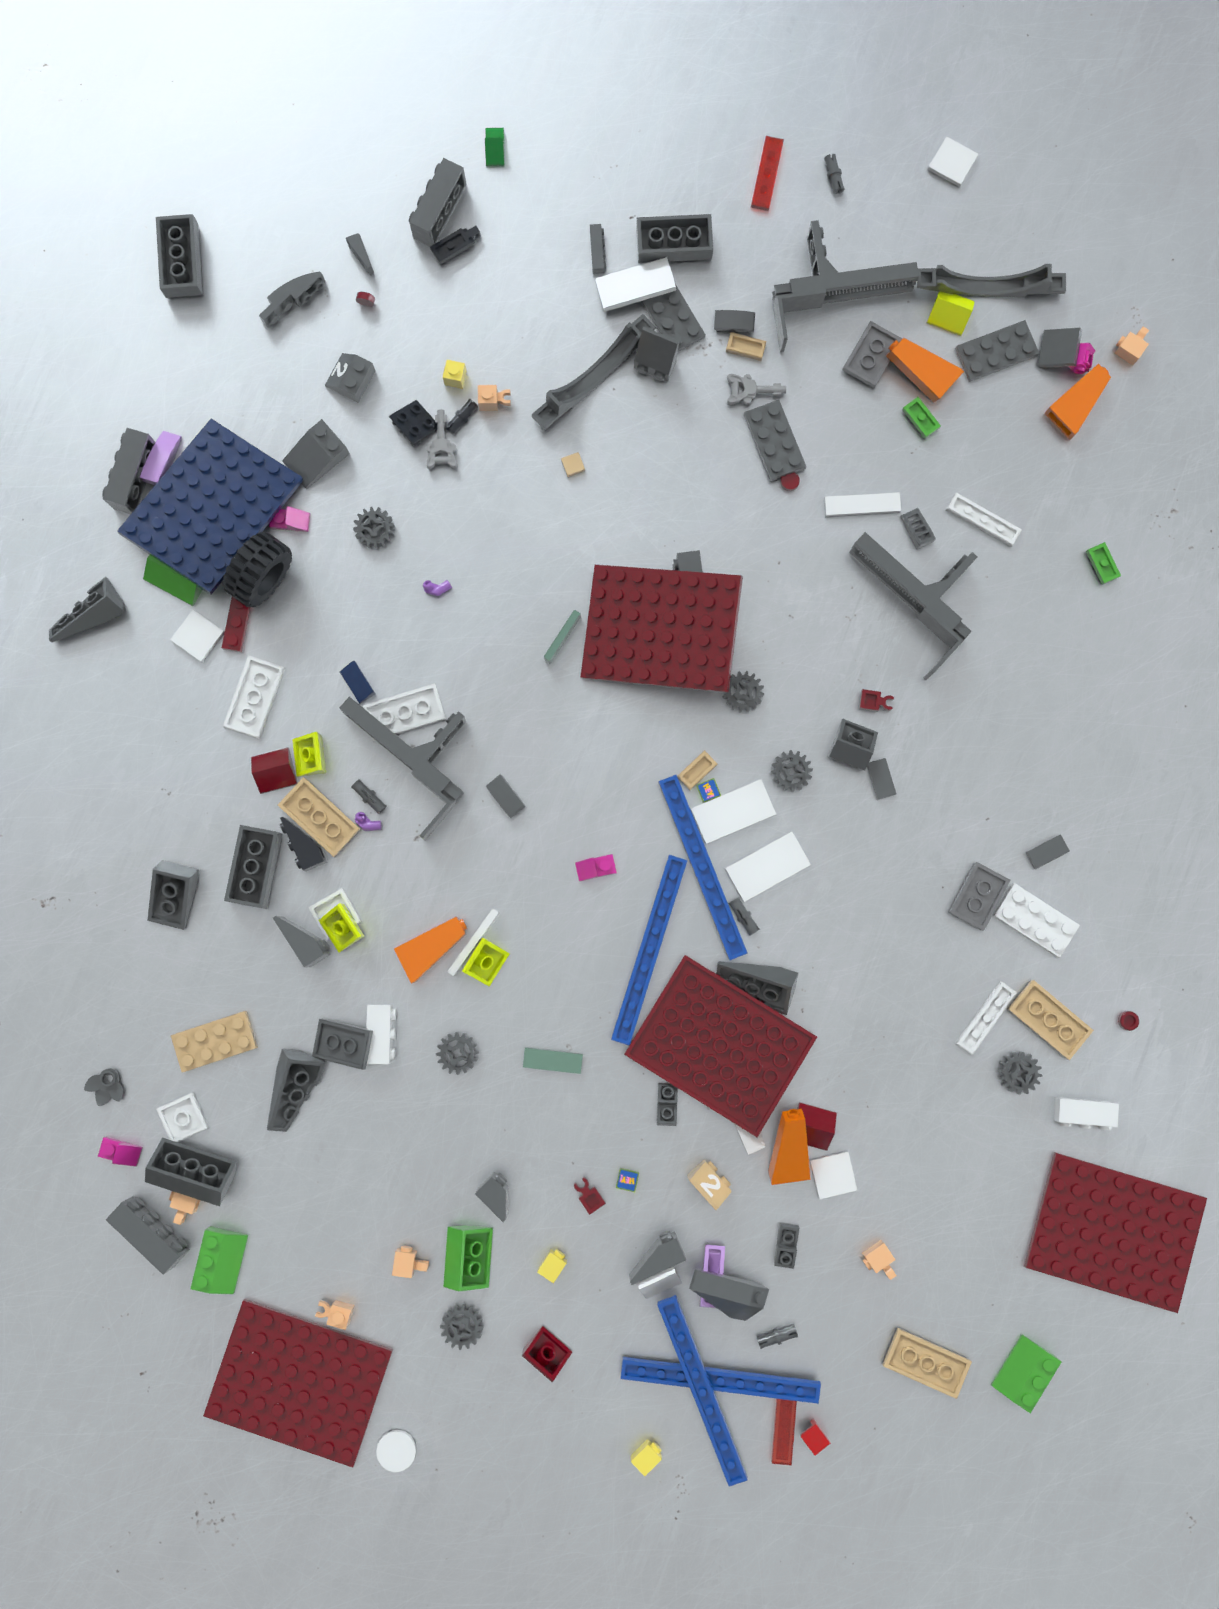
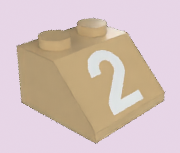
M703 1160L687 1177L710 1205L717 1210L732 1192L729 1188L731 1183L724 1175L720 1178L716 1173L717 1167L711 1161L707 1163Z

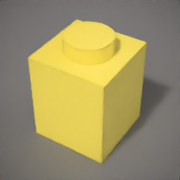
M446 360L442 377L444 385L463 389L467 373L465 363Z
M550 1249L539 1266L537 1273L554 1284L567 1264L566 1255L557 1249L555 1251Z
M647 1439L630 1456L631 1463L645 1477L662 1460L660 1453L662 1450L654 1441L651 1443Z

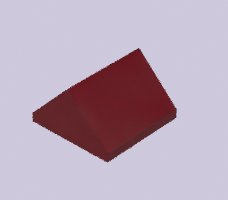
M288 747L251 757V771L260 794L297 785L298 782Z
M799 1102L797 1109H802L805 1117L807 1145L827 1151L835 1135L837 1113Z
M544 1326L538 1330L522 1351V1357L551 1382L555 1380L572 1354V1351Z

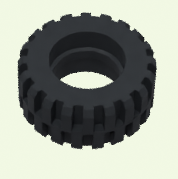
M259 532L253 535L238 549L236 555L231 559V563L227 566L223 577L224 590L246 607L261 605L263 601H266L275 592L282 579L285 578L292 562L290 548L268 532Z

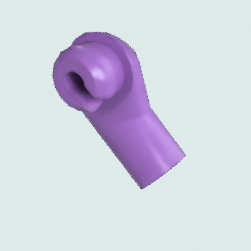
M430 580L423 583L424 591L434 596H440L452 588L448 580L439 585L431 583Z
M364 812L356 813L355 822L362 830H382L381 821H370Z

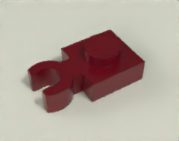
M862 689L859 709L878 712L880 706L884 710L890 711L893 707L887 706L886 700L893 701L894 697L888 695L883 698L879 691Z
M583 1177L582 1180L585 1182V1186L579 1187L577 1183H574V1188L583 1194L579 1197V1200L590 1215L605 1205L606 1202L595 1186L591 1189L589 1188L588 1179Z

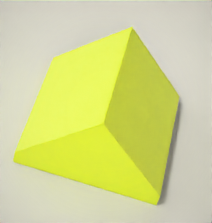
M938 292L927 323L961 336L973 311L975 301L953 293Z
M313 732L292 739L296 776L326 773L322 735L318 732Z
M342 903L337 904L318 920L339 953L365 937L346 906Z
M482 938L462 972L490 986L509 953L489 940Z

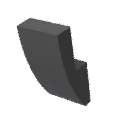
M715 310L714 329L716 331L754 332L755 312Z
M501 774L486 785L489 792L510 818L525 807L520 797Z
M658 1083L657 1125H677L678 1088L672 1084Z
M779 1223L774 1266L794 1269L800 1229L798 1225Z

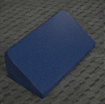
M355 660L340 671L359 704L376 694Z

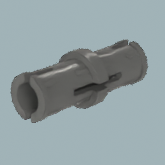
M829 154L824 157L828 170L827 177L831 181L833 193L837 194V190L838 193H842L845 190L841 178L842 171L838 167L836 154H832V158Z
M360 779L351 786L363 798L362 801L368 803L377 814H380L387 807L375 795L376 792L370 790ZM363 791H365L375 801V803Z
M739 897L729 903L738 917V922L741 921L749 936L760 930L750 916L751 912L746 910Z
M793 1324L792 1326L779 1330L776 1328L773 1329V1332L757 1336L760 1349H763L773 1344L780 1345L783 1341L797 1338L798 1334Z

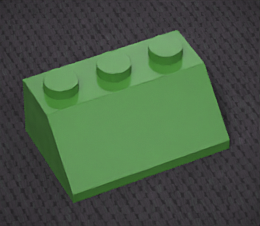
M150 554L147 557L143 580L194 606L203 589Z
M465 1225L448 1227L443 1287L458 1292L489 1288L492 1227Z
M213 1226L205 1229L190 1289L209 1294H234L248 1235Z
M1022 1334L991 1386L1012 1402L1031 1413L1062 1361Z

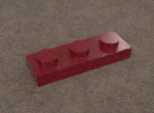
M231 597L221 648L242 653L251 607H246L234 597Z

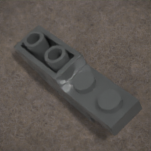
M319 271L299 276L273 291L267 297L270 305L259 314L262 323L269 327L271 324H275L279 316L284 311H288L294 302L299 307L307 303L311 295L324 286L326 281L323 274Z

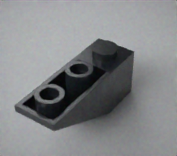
M280 817L282 822L280 823V828L284 834L287 833L289 841H287L290 850L294 851L297 856L295 862L299 869L302 868L303 871L307 872L327 863L321 846L287 818Z

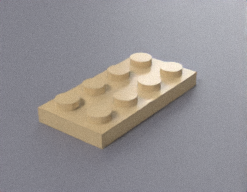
M305 777L278 804L288 816L333 857L360 830L353 821Z
M1034 980L1028 983L1007 1009L1067 1060L1073 1057L1094 1031Z
M247 1011L170 1035L182 1073L258 1048Z
M897 1328L882 1365L957 1399L972 1361Z

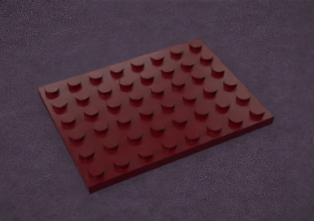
M595 564L580 677L729 693L743 576Z
M684 955L624 1055L758 1138L816 1041L817 1036Z
M1054 1152L1024 1267L1178 1313L1207 1198Z
M244 1299L203 1417L353 1468L393 1349Z

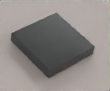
M1079 327L1044 330L1038 366L1040 368L1076 366L1082 329Z

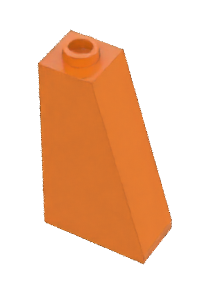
M906 338L901 339L899 342L895 340L889 346L890 352L886 355L933 403L939 400L964 372L961 368Z
M1098 363L1044 413L1069 440L1079 431L1109 382L1111 376L1105 367H1101Z
M454 917L394 948L411 983L417 982L466 935L465 930L467 926L463 919L459 920L458 917Z
M802 1109L782 1111L768 1170L771 1185L811 1180L806 1122Z

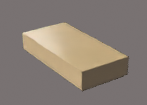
M731 332L726 352L762 361L767 341Z
M704 750L677 777L690 791L718 764Z

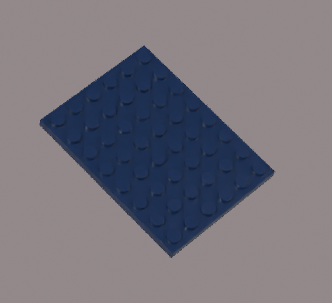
M211 418L120 526L117 532L212 595L224 580L226 568L231 563V559L236 555L238 549L250 537L262 532L303 482V477Z

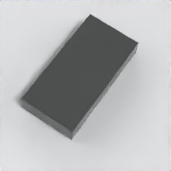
M886 758L869 762L867 768L877 800L896 795Z
M1058 835L1027 851L1026 854L1034 869H1037L1070 852L1063 837Z

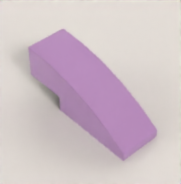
M166 431L161 433L141 472L140 478L144 482L156 485L171 467L182 439L181 436Z
M705 1245L703 1271L723 1275L725 1246ZM700 1297L699 1307L716 1308Z

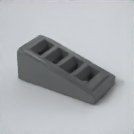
M357 233L346 237L348 247L370 275H373L374 271L360 234Z
M919 508L901 515V519L916 549L922 548L936 540ZM914 515L917 516V518L914 520H908L909 517H912ZM920 522V525L912 527V524ZM923 528L924 530L919 533L915 532L916 530ZM926 535V538L920 540V536Z

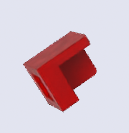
M813 1419L811 1420L812 1426L800 1436L816 1456L831 1443Z

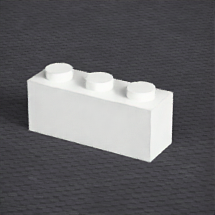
M367 1005L366 1029L373 1031L367 1064H391L392 1060H395V1048H392V1040H395L396 1030L392 1028V1022L396 1020V1009H393V1005Z
M1055 1097L1054 1121L1060 1122V1126L1072 1127V1124H1079L1080 1128L1091 1129L1092 1125H1096L1101 1130H1111V1127H1118L1119 1103Z

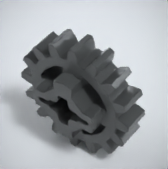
M370 507L369 512L363 509L364 514L358 513L359 520H354V524L357 525V527L353 528L354 532H357L355 537L360 539L362 545L366 543L368 548L373 544L378 549V544L380 543L384 547V541L390 542L389 535H394L391 529L395 528V525L390 523L393 520L392 517L388 516L386 510L381 513L380 507L376 511H374L373 507ZM377 517L382 518L385 522L379 521ZM373 525H376L377 527H375V530L372 531L371 529L373 528ZM363 533L369 534L371 539L365 537Z
M738 671L737 677L733 674L731 675L732 681H730L729 693L724 694L723 698L729 699L726 704H732V710L737 707L739 708V713L743 709L749 712L750 707L754 710L757 708L755 703L760 704L762 702L759 697L764 696V693L760 692L764 685L759 686L761 679L755 680L754 673L748 676V671L744 675ZM741 680H747L749 683H744ZM732 685H734V688L736 689L733 695H731ZM741 689H747L746 695L740 694ZM753 689H756L755 699L752 696ZM738 700H740V701H745L746 704H741V703H738L737 701H738Z
M792 750L789 751L788 755L782 752V758L778 756L775 758L778 763H772L771 765L775 768V770L771 771V774L776 776L772 780H778L777 787L783 785L784 791L790 788L791 792H794L795 787L800 791L802 789L801 784L807 786L808 782L806 779L812 778L808 774L813 771V768H808L811 761H805L806 755L800 757V751H797L795 755ZM792 759L789 764H782L783 761ZM799 762L802 764L804 770H801ZM791 767H793L794 771L796 772L792 776L789 775L790 771L787 770ZM779 772L783 773L785 780L781 778ZM795 778L802 779L798 783L791 784Z
M455 1032V1037L448 1034V1040L441 1039L443 1045H437L441 1052L436 1053V1056H441V1059L437 1062L444 1063L443 1070L448 1067L449 1074L456 1070V1074L459 1075L460 1070L467 1073V1066L471 1069L474 1067L471 1062H477L478 1059L474 1055L478 1054L479 1051L474 1050L477 1043L471 1044L472 1037L466 1039V1033H463L460 1037L459 1033ZM458 1040L455 1046H448L451 1041ZM465 1043L468 1045L470 1053L466 1052L464 1048ZM459 1048L460 1053L464 1056H459L458 1058H455V1054L452 1052V1050L455 1051ZM445 1053L449 1055L450 1063L446 1060ZM461 1060L468 1061L466 1064L462 1066H457L458 1062Z
M1012 1052V1058L1006 1055L1007 1062H1000L1004 1067L1003 1069H998L999 1072L1003 1073L999 1080H1005L1003 1087L1010 1086L1008 1091L1013 1092L1016 1089V1094L1021 1095L1022 1090L1025 1094H1029V1088L1036 1090L1034 1084L1040 1085L1037 1078L1042 1077V1074L1038 1073V1070L1042 1069V1067L1035 1065L1038 1060H1031L1032 1055L1027 1054L1025 1056L1024 1052H1020L1019 1056L1016 1052ZM1021 1060L1026 1061L1030 1066H1024ZM1023 1070L1024 1073L1021 1074V1077L1017 1076V1073ZM1010 1080H1017L1019 1086L1014 1085Z
M462 1304L461 1309L455 1305L453 1312L448 1309V1316H443L442 1318L445 1323L440 1325V1328L445 1329L441 1336H447L445 1343L451 1341V1348L458 1345L459 1350L462 1349L463 1345L467 1349L470 1348V1343L476 1345V1338H481L482 1336L478 1331H482L484 1326L479 1325L483 1320L482 1318H477L479 1312L473 1313L472 1306L468 1310L465 1309V1304ZM459 1314H464L462 1317L459 1318L454 1317ZM470 1318L473 1320L475 1328L471 1325ZM461 1323L465 1324L462 1331L459 1330ZM449 1326L453 1329L454 1336L450 1333ZM462 1337H469L468 1339L460 1340Z

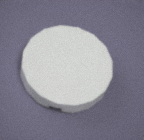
M398 1429L384 1434L378 1442L376 1450L377 1460L380 1465L391 1472L404 1471L410 1467L415 1459L417 1450L412 1436L406 1431Z

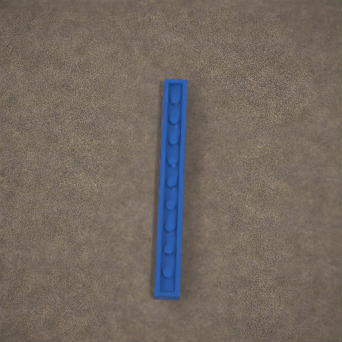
M677 775L658 781L729 961L748 954Z
M672 855L668 856L611 1038L613 1041L630 1046L688 860Z
M675 1295L658 1301L657 1306L728 1486L748 1481V1476L678 1298Z
M623 1357L621 1379L690 1388L681 1364ZM705 1367L714 1391L819 1404L820 1381Z

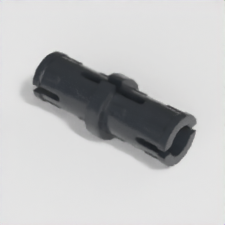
M468 399L466 404L455 412V416L445 428L454 435L463 423L468 422L469 416L478 408V405L474 401L472 402V399Z

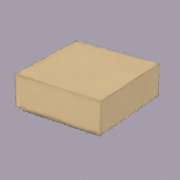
M579 452L561 458L567 477L585 471Z

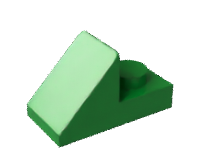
M485 128L486 166H504V128Z

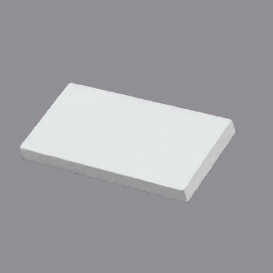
M667 257L596 278L604 312L676 291Z
M248 655L223 727L260 739L285 667Z
M435 683L362 705L365 710L395 735L446 720Z
M761 779L691 808L705 844L776 815Z
M790 832L725 868L743 902L811 864L793 832Z

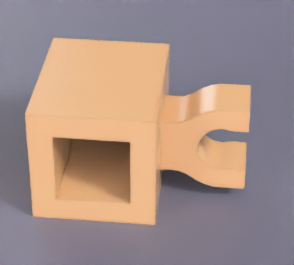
M1143 326L1136 335L1129 332L1126 337L1122 336L1116 344L1118 349L1115 354L1131 365H1134L1149 345V343L1143 340L1149 330Z
M478 385L479 411H498V403L511 406L510 400L503 399L506 395L511 396L510 389L498 392L497 385Z
M172 1191L169 1197L171 1201L170 1207L178 1210L173 1223L181 1225L184 1223L187 1213L193 1214L197 1212L200 1200Z
M882 1240L862 1253L865 1257L862 1261L868 1270L873 1269L875 1273H878L883 1269L890 1280L897 1276L889 1265L896 1259Z
M401 1246V1249L397 1248L395 1251L392 1276L412 1278L414 1269L427 1272L429 1261L416 1260L417 1251L412 1250L413 1248L409 1246Z
M320 1300L318 1306L324 1307L325 1312L317 1311L315 1317H328L326 1325L346 1330L355 1305L335 1300L332 1306H330L327 1302Z

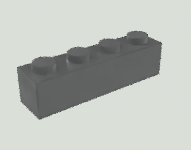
M590 224L593 274L604 273V269H606V261H604L606 254L605 250H603L605 239H602L604 228L601 227V224Z

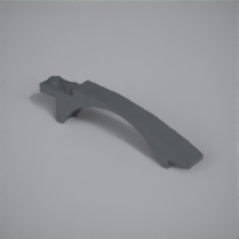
M1044 264L1036 269L1019 274L998 277L964 275L951 271L943 265H937L936 268H918L917 288L930 291L988 297H1026L1027 294H1065L1066 273H1052V264Z
M644 314L632 324L629 322L609 349L583 374L563 387L549 390L546 393V402L532 413V418L545 430L570 408L573 409L638 348L643 327L651 330L656 329L653 323Z

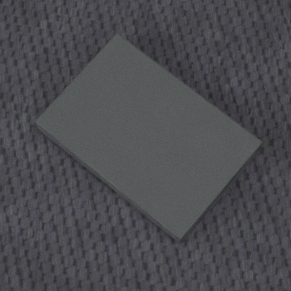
M321 1018L318 1022L312 1056L365 1070L373 1031Z

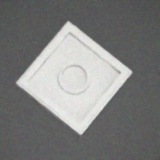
M946 136L927 170L960 187L975 162L978 153Z
M192 610L170 640L203 662L220 640L224 631L195 610Z
M343 888L308 907L327 941L330 938L318 920L337 904H344L357 924L362 922Z
M194 1092L156 1109L169 1140L179 1142L209 1128Z
M848 1151L810 1160L819 1199L857 1191Z
M671 1267L638 1282L637 1285L645 1299H648L682 1282L674 1267Z

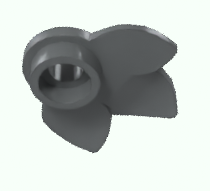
M112 1068L103 1070L100 1075L91 1076L84 1086L85 1091L95 1092L98 1106L105 1105L111 1098L119 1102L123 1096V1087L119 1083V1074ZM108 1075H112L113 1080L111 1082L107 1080Z

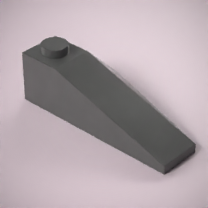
M107 577L87 591L89 596L83 602L78 600L74 604L75 607L70 615L68 613L64 614L49 629L50 642H55L107 623L122 614L123 601Z
M695 1269L689 1287L690 1290L728 1317L743 1321L748 1320L764 1309L769 1292L768 1288L755 1281Z

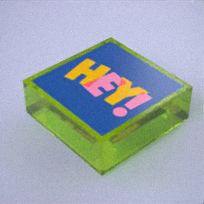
M714 778L696 785L703 803L721 796Z
M620 1168L616 1188L635 1192L639 1172Z

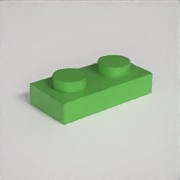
M919 397L902 409L924 439L941 427Z
M1105 542L1086 551L1102 585L1121 576Z

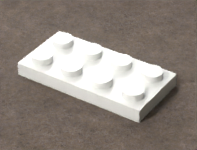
M1015 883L1012 884L993 914L995 918L1058 958L1061 957L1080 926Z

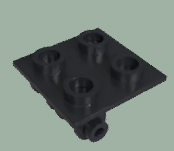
M417 400L389 415L392 424L396 425L400 430L399 432L404 433L403 436L407 437L411 442L410 444L415 447L421 444V439L438 429L433 417Z

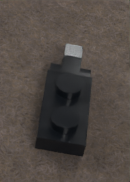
M477 226L469 230L467 228H460L430 246V250L441 265L471 247L475 240L481 236V233Z

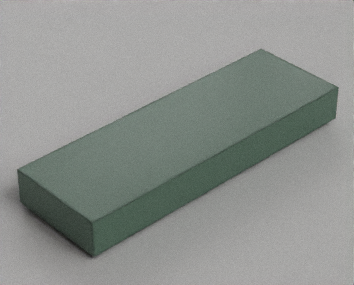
M573 610L544 655V660L547 663L551 664L581 618V613Z
M525 1047L523 1067L581 1074L583 1054Z

